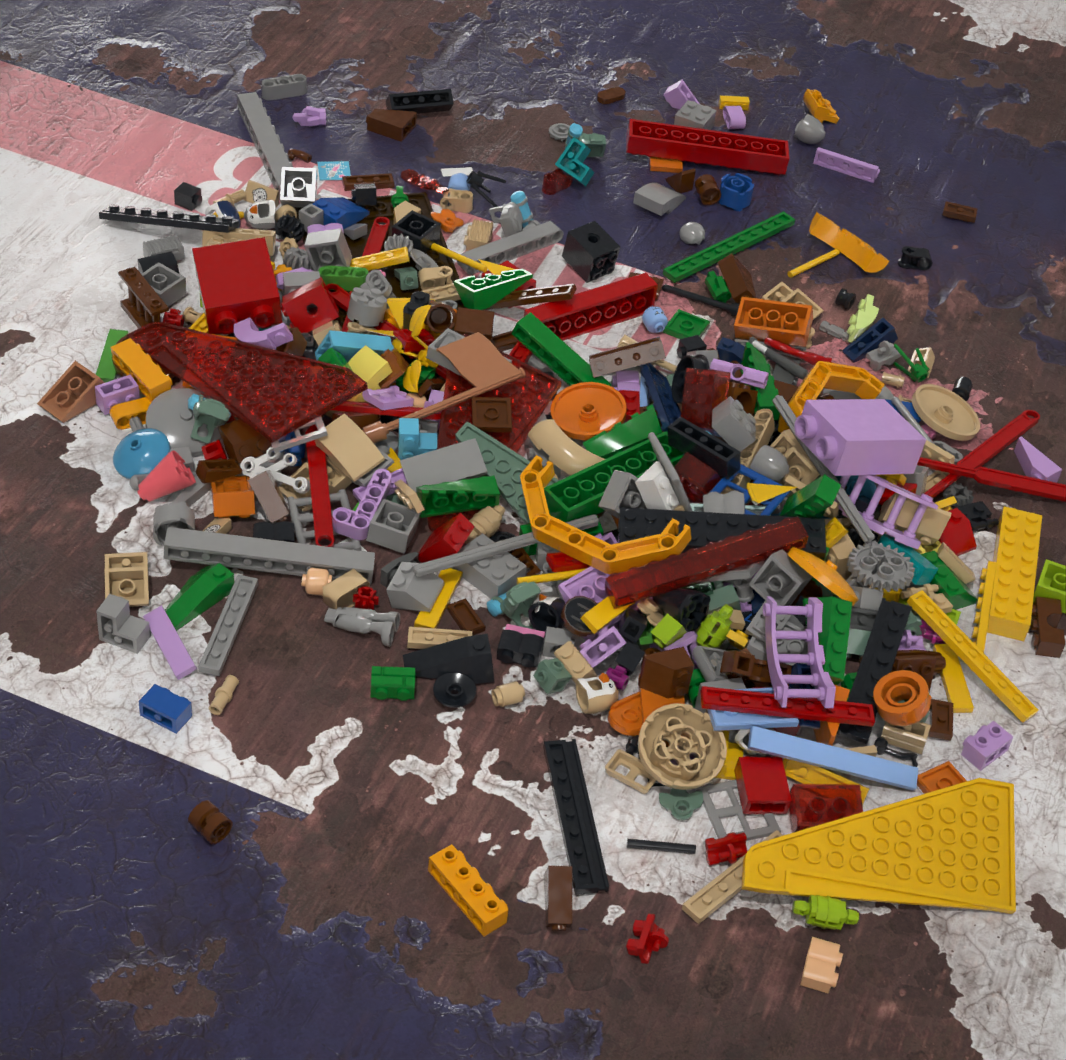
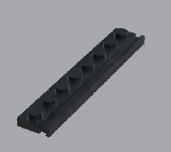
M111 204L108 208L99 212V219L197 230L229 233L239 227L238 219H232L231 216L219 218L213 214L200 216L199 213L184 214L183 211L171 213L165 209L153 211L151 208L135 209V206H126L124 208L119 207L118 204Z
M882 598L847 701L873 704L875 718L878 712L873 697L875 685L883 676L891 673L912 608L895 601H886V598ZM840 723L837 735L842 734L846 738L867 745L873 727Z
M572 739L569 742H566V740L544 741L543 749L569 866H572V883L575 895L598 893L601 890L608 892L609 882L576 739Z

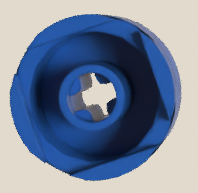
M736 173L735 176H730V174L723 176L720 185L721 198L718 201L719 204L733 208L735 211H742L743 208L749 206L754 188L752 179L740 173Z

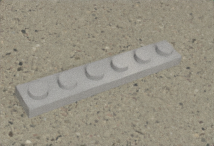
M243 575L237 576L199 663V672L220 676L257 589V578Z

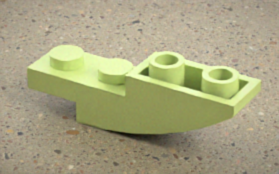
M867 294L865 299H861L859 302L857 313L855 315L852 314L848 323L850 324L847 334H849L848 342L852 343L874 322L879 308L873 306L874 296Z

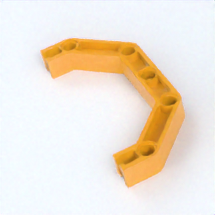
M818 361L806 375L788 405L795 416L798 417L802 414L806 400H816L823 388L855 393L861 399H875L885 384L864 368Z
M536 455L520 475L534 538L606 574H616L671 562L678 558L692 539L690 526L685 524L683 531L679 534L678 525L680 523L672 518L661 534L611 545L549 514L544 488L555 476L552 462L547 461L546 466L543 468V459Z

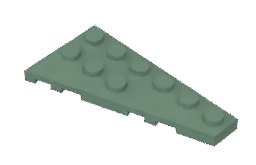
M466 422L455 434V439L458 443L476 438L488 474L485 476L495 475L500 494L525 525L530 524L520 480L521 473L530 461L471 423ZM553 477L547 486L556 483L560 480Z

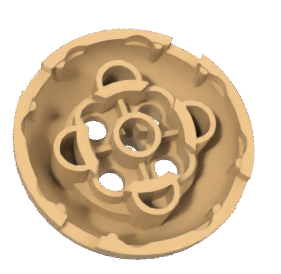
M676 703L662 706L647 717L639 732L638 752L643 766L655 780L670 788L690 790L706 785L717 776L726 759L727 746L722 730H713L709 714L692 708V705ZM662 740L668 741L669 747H666V743ZM695 754L698 758L691 760L689 755ZM670 760L677 761L678 765H673Z

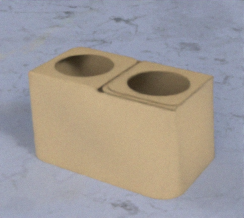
M352 569L323 586V602L332 609L355 606L353 594H357V588L370 587V582L355 569Z

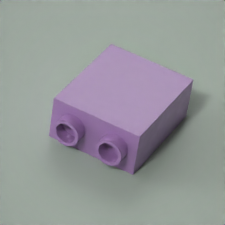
M885 399L806 400L802 414L797 417L794 426L795 435L834 476L914 474L926 439Z

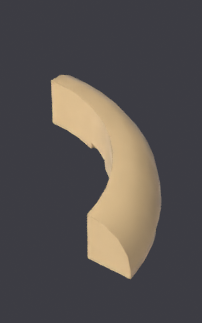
M554 419L539 422L528 433L529 438L537 449H543L550 456L549 461L570 476L605 460L571 440L559 428Z

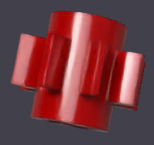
M170 308V312L164 313L163 325L167 326L166 329L177 332L178 328H183L185 316L181 314L180 310Z
M364 586L357 588V594H353V602H355V608L374 610V605L379 604V597L376 590Z

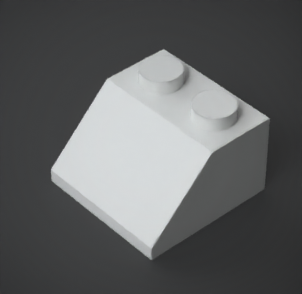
M656 461L635 481L647 509L674 510L680 504L659 461Z

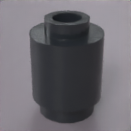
M960 377L955 381L952 392L967 401L973 387L971 380L967 377Z

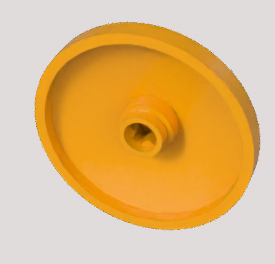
M794 547L787 553L800 567L841 599L852 602V606L859 600L848 582L836 571L838 566L829 559L825 562L811 553Z

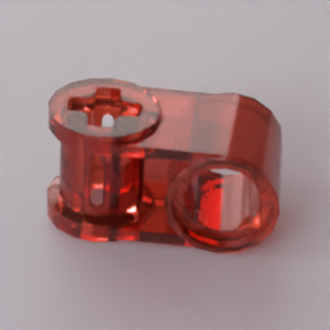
M557 168L544 175L542 192L547 195H554L563 189H567L571 185L573 178L571 175L563 173L560 168Z

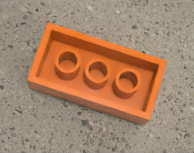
M742 297L734 323L735 338L749 340L751 337H755L757 341L764 342V339L769 337L787 345L806 347L813 321L812 305Z

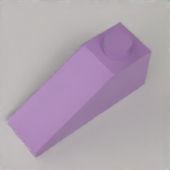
M1022 436L1019 437L1014 452L1025 475L1057 483L1062 469Z

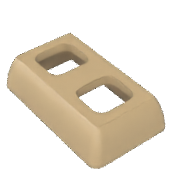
M943 542L938 548V557L965 584L974 581L976 578L973 571Z
M618 749L605 765V771L608 775L643 794L648 793L657 781L647 772L640 759L621 749ZM619 765L630 769L626 776L615 771ZM641 775L649 778L650 781L646 786H643L634 781L637 776Z

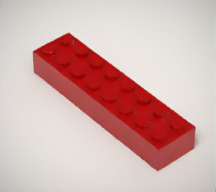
M642 273L574 294L570 300L548 302L525 309L524 317L531 312L564 341L642 316L647 308L654 306L658 284L647 273Z

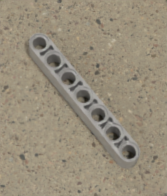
M549 221L466 251L461 255L479 263L481 262L478 259L501 264L507 260L510 261L556 244L563 238L564 234L560 228ZM457 261V264L469 275L480 272Z

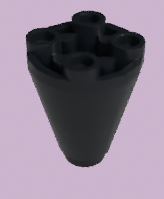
M659 586L653 593V601H655L659 608L683 625L687 632L699 628L701 622L705 620L708 614L710 596L700 591Z

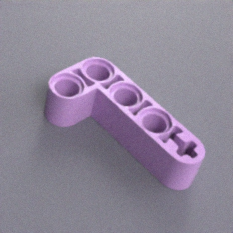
M378 469L374 472L356 511L343 507L333 511L332 525L334 532L356 540L367 538L370 521L383 499H386L390 491L391 473L388 470Z

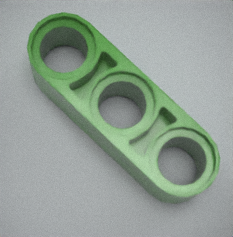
M323 266L318 270L320 277L323 278L326 285L331 283L337 284L345 291H353L355 287L361 288L360 286L366 282L365 279L369 273L366 268Z

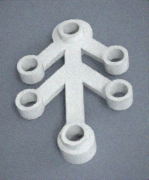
M273 447L268 448L266 454L258 458L246 457L241 462L240 468L243 470L242 473L249 476L250 479L264 471L270 470L275 480L293 486L296 492L305 494L310 490V481L304 477H297L295 479L278 473V471L296 464L297 458L291 453L285 454L283 460L267 468L261 465L271 459L277 460L280 456L279 451L271 457V453L274 451ZM292 457V461L288 463V458ZM302 481V486L298 488V483Z

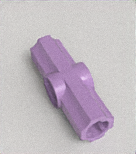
M715 358L711 362L709 372L713 376L765 389L769 376L767 372ZM742 369V377L735 378V372Z

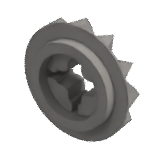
M564 123L550 126V137L555 138V140H566L570 126Z

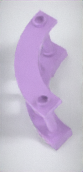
M859 475L849 496L854 505L867 478L878 484L866 512L863 511L862 513L859 511L868 527L881 535L887 532L886 534L894 537L895 541L918 549L921 542L915 538V532L927 506L934 509L938 508V505L933 502V498L923 493L919 496L876 475ZM841 476L839 483L843 489H845L850 476ZM885 488L899 495L887 521L881 523L874 519L875 516L873 514ZM906 498H909L920 504L908 529L902 532L895 529L894 523Z
M767 596L766 603L763 604L769 674L774 690V698L778 700L781 707L786 708L787 698H817L825 708H834L836 686L833 684L829 673L823 670L822 665L825 664L823 645H819L818 633L822 632L823 603L817 597H809L808 604L805 606H777V602L771 596ZM776 614L805 615L807 617V629L805 631L776 630ZM776 639L804 640L808 643V653L778 654ZM779 663H807V665H810L811 675H782ZM787 684H811V686H815V689H788L789 686Z

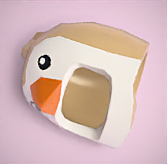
M605 673L598 677L580 678L576 681L578 704L582 712L586 714L603 712L611 708L612 704L618 699L619 690H617L613 680L609 679Z

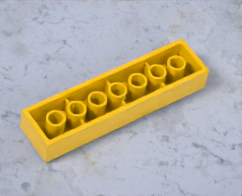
M1005 506L1002 509L999 524L997 525L993 555L996 569L987 633L1024 641L1031 625L1042 515Z

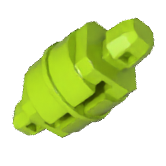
M723 605L719 612L713 611L712 614H708L705 620L701 622V626L697 631L696 641L698 646L719 648L723 641L727 639L726 635L730 631L732 623L729 619L733 613L731 606Z
M810 895L807 902L796 900L792 905L793 913L801 916L805 915V922L807 924L821 927L822 929L841 930L844 922L845 924L854 925L859 920V913L857 911L846 910V901L831 898L830 896Z

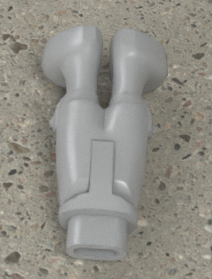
M353 607L328 608L324 622L333 623V627L364 634L371 631L381 635L383 645L390 647L393 642L394 632L398 631L400 625V613L393 611L377 613L372 609Z

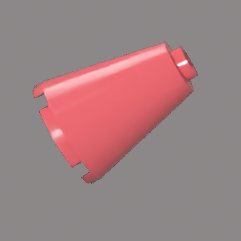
M173 450L138 485L139 490L137 492L143 500L150 502L190 487L196 483V480L190 468H186L184 465V459Z

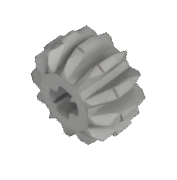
M394 233L393 237L388 236L384 243V251L407 247L409 259L411 257L410 251L414 249L413 241L409 239V236L403 237L402 234L397 236Z
M299 247L287 249L283 257V264L291 267L292 270L301 267L308 270L312 268L307 252Z

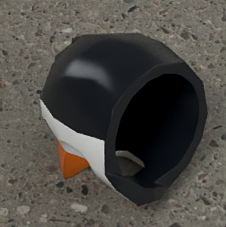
M540 594L539 601L533 603L528 610L532 626L536 630L545 633L547 627L562 629L565 626V622L561 618L562 608L565 605L564 600L559 597H548Z

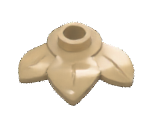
M647 597L645 600L637 603L639 610L647 615L648 621L656 627L664 618L663 615L657 612L659 606L652 599Z

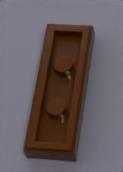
M392 173L342 176L344 191L354 190V184L374 183L376 189L394 188Z

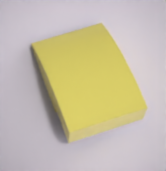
M365 345L348 362L358 382L348 392L344 393L339 390L337 400L365 402L366 400H364L362 395L363 390L381 389L379 383L392 373L389 363Z

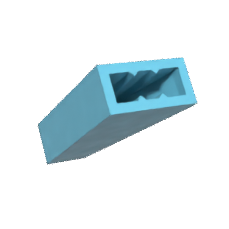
M329 330L315 351V357L318 367L322 368L318 358L329 348H333L341 353L346 361L349 362L365 345L379 356L387 349L391 351L394 349V346L392 345L391 338L388 336Z

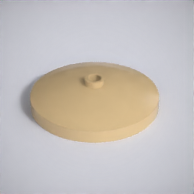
M934 384L921 385L914 392L912 404L916 413L936 432L954 440L968 441L979 431L980 421L976 412L956 393Z

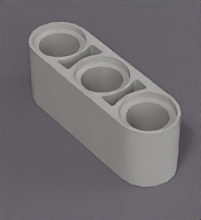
M303 74L269 78L262 81V98L265 100L301 96L307 92V78Z

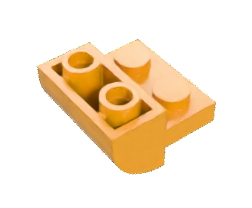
M807 89L803 100L811 115L821 123L826 120L837 124L839 117L836 114V110L830 105V101L824 99L818 90Z

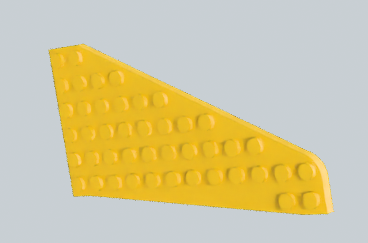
M977 778L757 843L747 851L743 859L742 890L766 894L806 897L820 895L845 900L990 910L1013 914L1016 912L1014 784Z

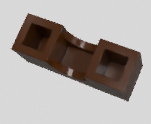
M1036 596L1032 607L1030 630L1033 631L1032 646H1035V655L1054 658L1061 657L1065 647L1064 629H1057L1062 616L1061 600Z
M737 650L723 652L720 673L772 686L766 660L756 659L755 655ZM779 663L782 675H791L792 665Z

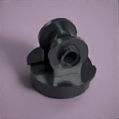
M701 354L696 356L686 355L680 360L675 370L672 381V397L676 403L682 404L685 409L692 410L699 405V402L701 403L705 381L713 383V379L732 382V380L710 375L709 362L706 356Z

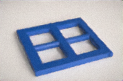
M740 464L738 472L729 479L723 477L710 492L721 494L728 486L744 493L746 504L750 500L748 490L731 482L738 473L755 480L753 483L783 485ZM791 490L774 497L771 502L768 500L762 502L767 507L760 515L770 516ZM745 509V514L756 515L755 513Z

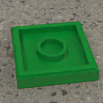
M678 309L669 320L667 326H665L663 333L678 339L699 335L701 338L709 328L710 321Z

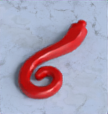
M769 337L764 339L765 345L798 357L812 365H815L818 361L833 363L830 357L798 350Z

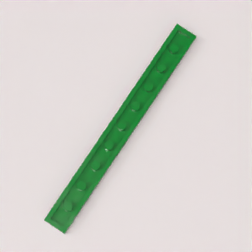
M783 211L664 268L663 275L673 283H676L717 263L731 253L734 255L793 226L795 219Z

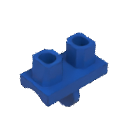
M294 431L287 434L285 441L296 438ZM305 443L284 450V455L291 453L296 456L297 462L294 466H301L302 464L301 458H304Z

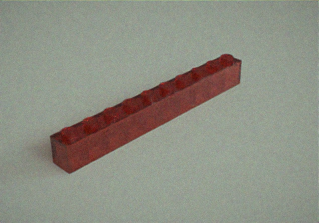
M798 516L785 518L779 523L767 524L754 531L748 530L735 537L729 536L716 543L710 542L701 548H692L679 555L673 554L660 561H651L641 567H632L623 573L611 574L605 579L604 589L613 608H620L767 560L771 554L781 549L788 553L792 547L804 548L809 536Z

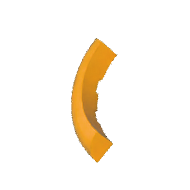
M816 212L809 228L811 235L838 249L839 252L847 256L866 272H879L889 263L886 257L880 253L877 254L874 248L844 228L840 230V227L832 220Z

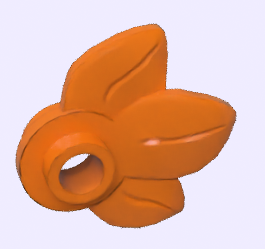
M442 209L441 213L431 212L433 220L441 223V229L446 232H453L457 227H461L464 224L463 220L456 218L454 212L449 209Z

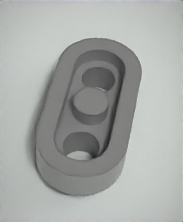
M372 270L367 274L365 280L369 287L381 290V294L387 298L392 292V286L381 271Z

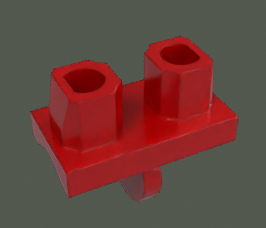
M732 832L723 838L706 839L707 863L709 865L728 861L730 864L736 863L737 858L743 857L747 853L746 834L744 832L739 834Z
M648 914L646 920H635L633 933L634 936H640V939L630 938L626 945L628 954L639 956L643 964L649 963L652 951L658 952L659 948H665L669 943V938L664 934L665 930L659 928L654 922L655 914Z

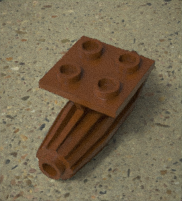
M917 649L898 650L891 672L908 670L918 673L926 680L930 693L933 675L943 671L946 667V660L939 652Z

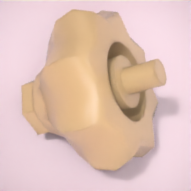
M286 237L280 242L279 251L282 257H284L287 249L298 247L294 238Z

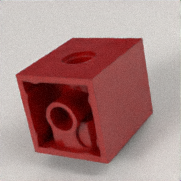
M322 277L282 296L281 310L284 316L290 318V327H297L301 333H308L339 317V308ZM314 304V305H316V307H313V308H312V307H309L308 305Z

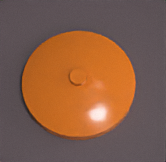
M582 382L566 387L555 396L550 408L551 419H554L559 428L568 437L577 440H588L603 431H611L615 424L619 422L621 424L624 423L627 414L626 402L622 394L615 388L598 382Z

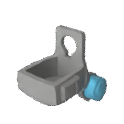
M523 191L514 192L511 195V202L489 209L493 223H501L505 237L520 232L522 227L527 226L528 222L533 220V214L527 202L528 198ZM495 212H502L500 218L495 216Z

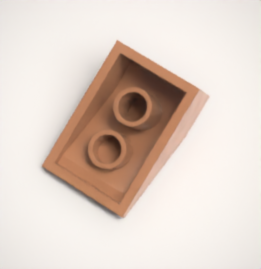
M75 360L37 404L64 423L96 405L95 386L103 384L104 381Z

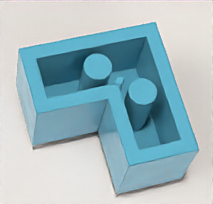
M399 418L398 458L400 460L438 449L437 433H419L418 418Z

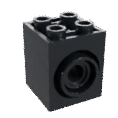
M592 221L568 231L562 257L588 283L614 271L620 246L596 221Z

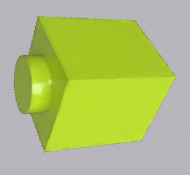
M668 613L651 631L655 638L653 642L661 649L671 645L687 633L683 625Z

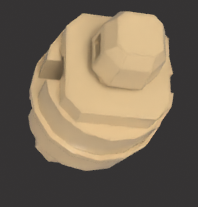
M496 505L494 508L487 506L474 514L473 518L469 521L475 527L464 543L468 544L482 533L488 538L493 536L499 529L505 508L501 505Z

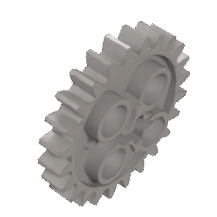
M874 542L871 543V546L867 543H864L863 546L857 545V549L853 548L852 552H850L847 566H849L848 571L852 572V577H857V582L863 581V586L871 585L872 590L877 587L880 592L882 589L890 592L891 588L897 592L899 588L904 589L905 585L909 586L910 582H912L915 568H913L914 563L909 562L910 557H904V552H897L898 548L892 550L890 545L883 547V544L880 543L879 546H876Z

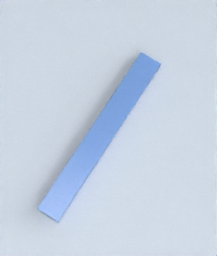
M756 726L750 728L748 749L909 790H915L917 787V767Z

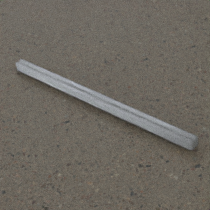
M775 396L772 400L773 404L821 476L825 474L839 483L836 476L795 435L794 426L797 417L783 396ZM841 486L836 500L865 543L872 542L875 538L874 534Z
M593 514L565 523L584 530L597 526L599 519ZM530 532L414 565L413 572L416 577H420L539 543L540 541L536 540L533 533Z

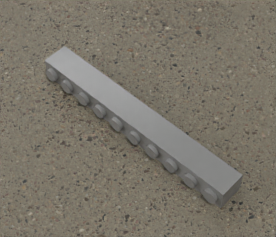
M256 92L237 94L239 113L274 189L279 190L280 200L282 167H293L292 162L289 163L288 154L284 152L283 144H280L279 135L276 134L275 126L271 124L270 116H267L266 107H263L262 99L258 97Z
M168 527L163 559L208 565L221 563L225 567L297 576L307 574L309 568L327 569L329 575H332V580L355 569L371 585L375 553Z

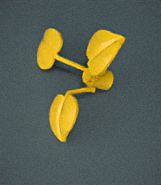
M431 305L417 308L412 315L409 330L412 331L411 336L425 350H421L419 354L403 352L402 342L398 338L392 341V345L400 354L418 358L406 369L403 377L404 388L414 393H418L421 366L433 368L438 366L437 363L426 358L428 346L417 337L422 330Z

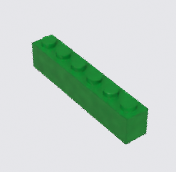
M531 312L516 323L511 334L569 386L582 382H598L609 386L612 385L603 376L594 378L591 366Z

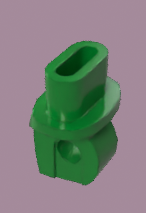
M396 186V193L391 197V204L394 208L404 201L409 202L407 195L403 193V186Z

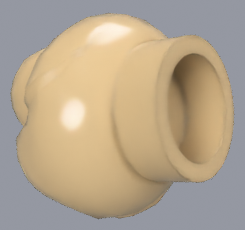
M289 204L283 205L276 211L275 221L277 222L282 215L286 216L287 214L297 218V211Z

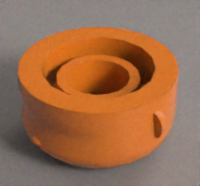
M908 670L888 673L877 682L873 691L878 714L884 721L895 726H909L917 723L926 716L931 705L932 697L929 695L926 680L918 673ZM907 699H908L907 702L897 703L898 701L907 700Z

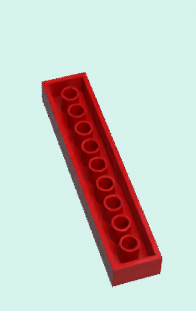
M629 119L626 135V153L689 161L697 164L704 163L712 166H725L727 168H740L742 170H754L761 173L768 172L776 175L786 174L790 159L788 141Z

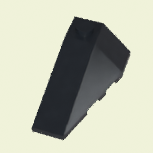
M488 633L463 637L403 655L404 667L415 668V678L432 680L433 678L438 679L447 673H461L471 678L475 685L494 683Z

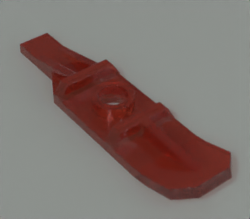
M407 169L401 172L403 180L425 190H434L442 194L449 191V188L442 186L437 179H430L424 174L420 175L415 170Z

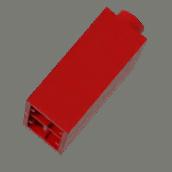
M265 237L192 248L196 277L209 334H231L234 332V324L247 318H251L258 328H268L272 325L283 323L280 296Z

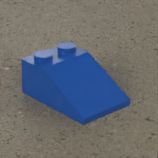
M344 197L320 198L313 203V205L324 210V226L331 223H339L345 229L356 224L370 213V211Z

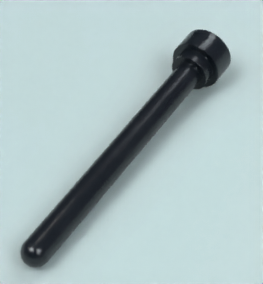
M666 284L662 286V290L720 308L729 311L733 317L737 316L739 303L727 304Z

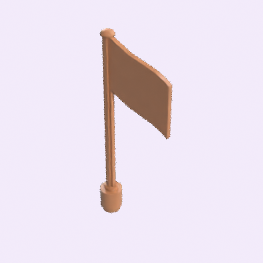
M479 332L437 348L436 351L445 356L461 376L475 388L401 418L422 419L517 379L525 378V371L523 368H516L505 359L484 335ZM399 419L387 424L377 421L363 427L362 431L375 444L387 439V434L390 431L399 428Z

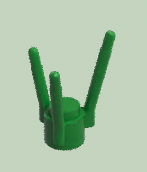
M894 344L896 350L910 365L911 373L896 362H893V365L908 375L914 382L924 381L929 376L928 371L930 369L926 365L919 348L915 350L922 365H914L897 344Z

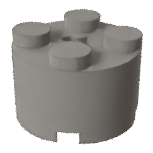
M355 287L350 296L347 317L353 322L354 319L358 320L359 325L378 326L379 322H383L387 299L381 294L382 291L379 289L366 290Z
M186 502L167 503L155 508L153 538L157 544L162 546L165 543L168 527L195 530V514L187 506Z

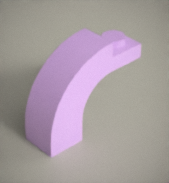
M251 318L234 324L235 336L243 347H249L253 355L262 356L275 353L276 347L293 341V335L285 323L263 331H259Z

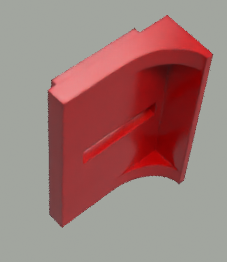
M424 328L417 336L427 346L436 340ZM408 329L393 331V335L403 344V352H420L425 350L411 336L412 331H408Z

